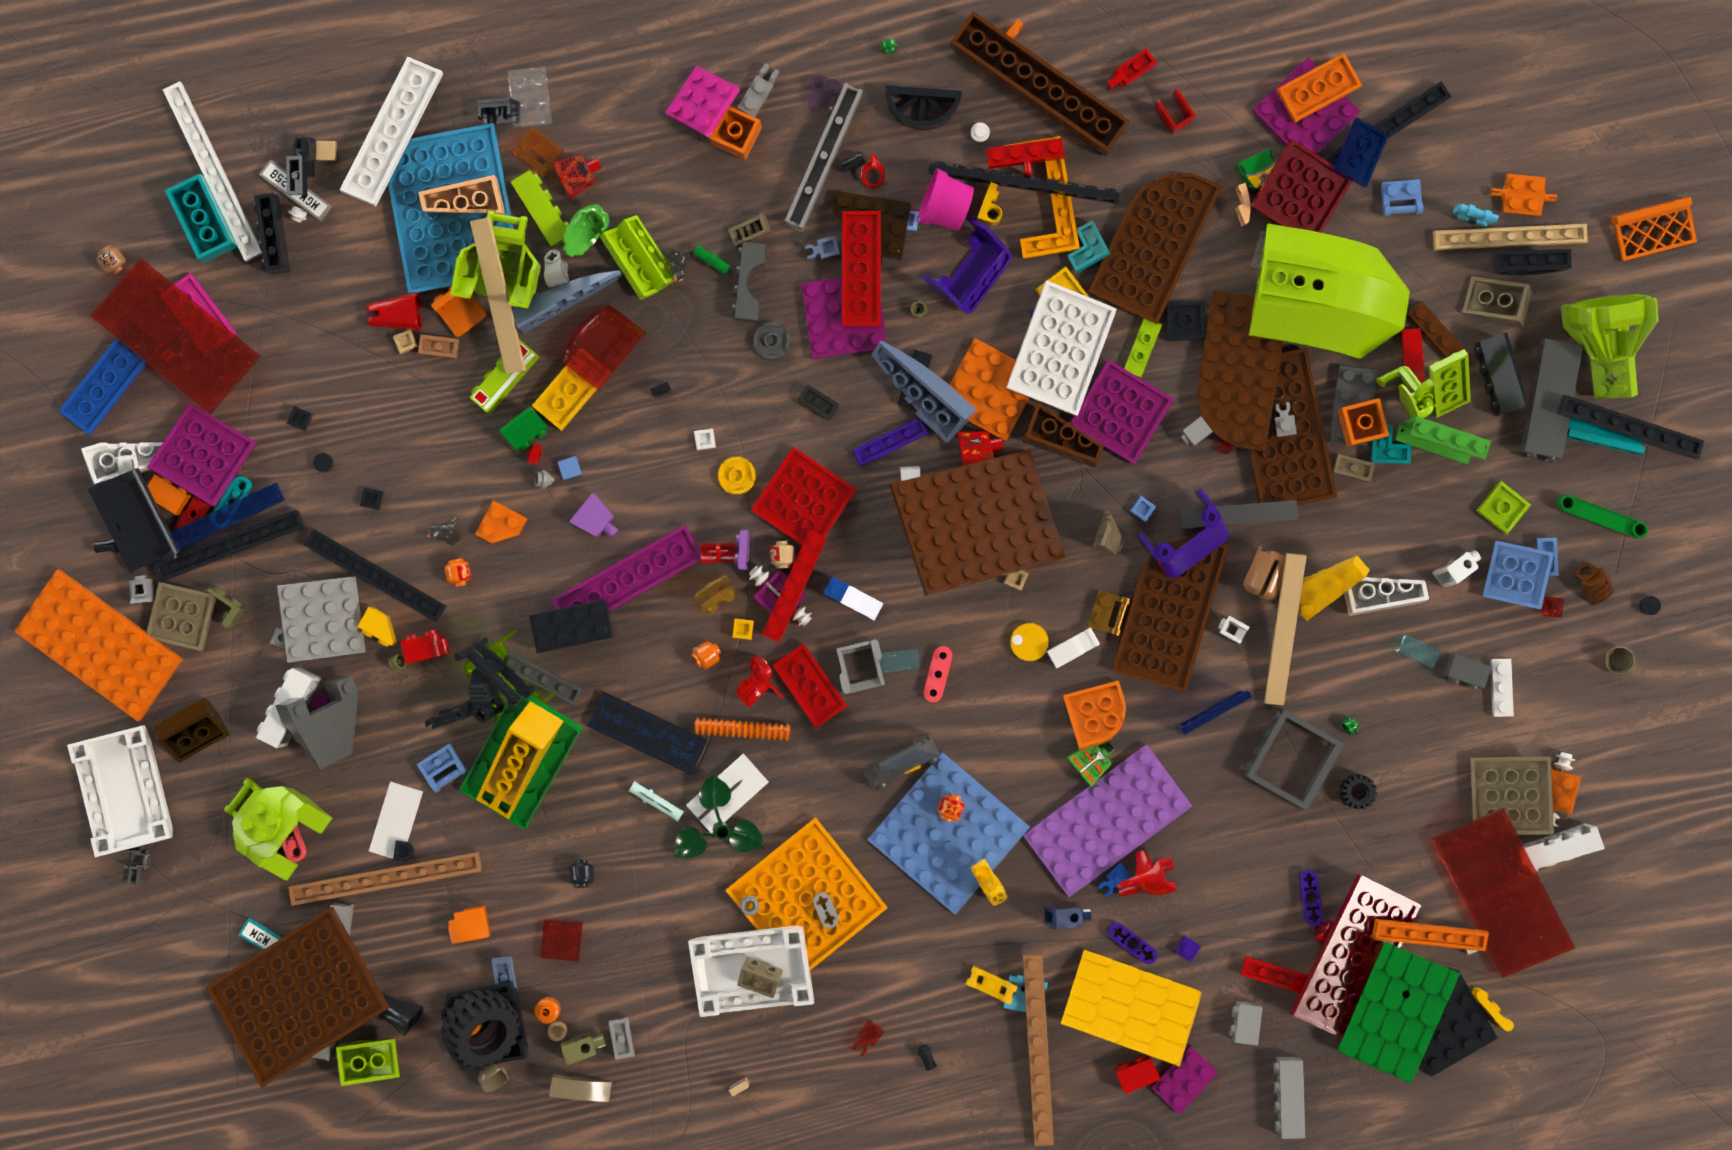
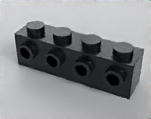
M274 193L254 195L255 202L253 206L258 220L256 221V226L260 233L259 246L263 253V269L271 275L290 272L279 197Z

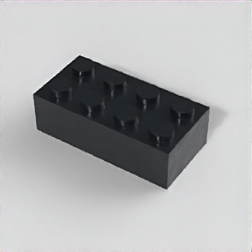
M608 600L529 615L536 653L615 638Z

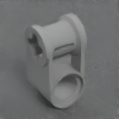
M558 250L549 251L544 257V279L547 286L551 288L568 283L567 262L562 260Z

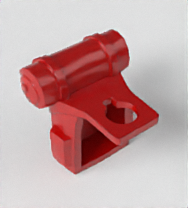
M753 656L750 660L752 673L747 680H742L738 685L737 697L748 708L769 688L783 699L782 693L769 681L772 676L770 666L764 658Z

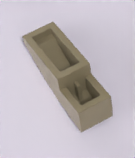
M554 1074L549 1097L609 1102L612 1082L580 1076L569 1077Z

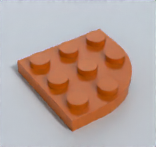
M1119 680L1063 695L1079 750L1103 744L1112 739L1121 729L1125 719L1126 705Z

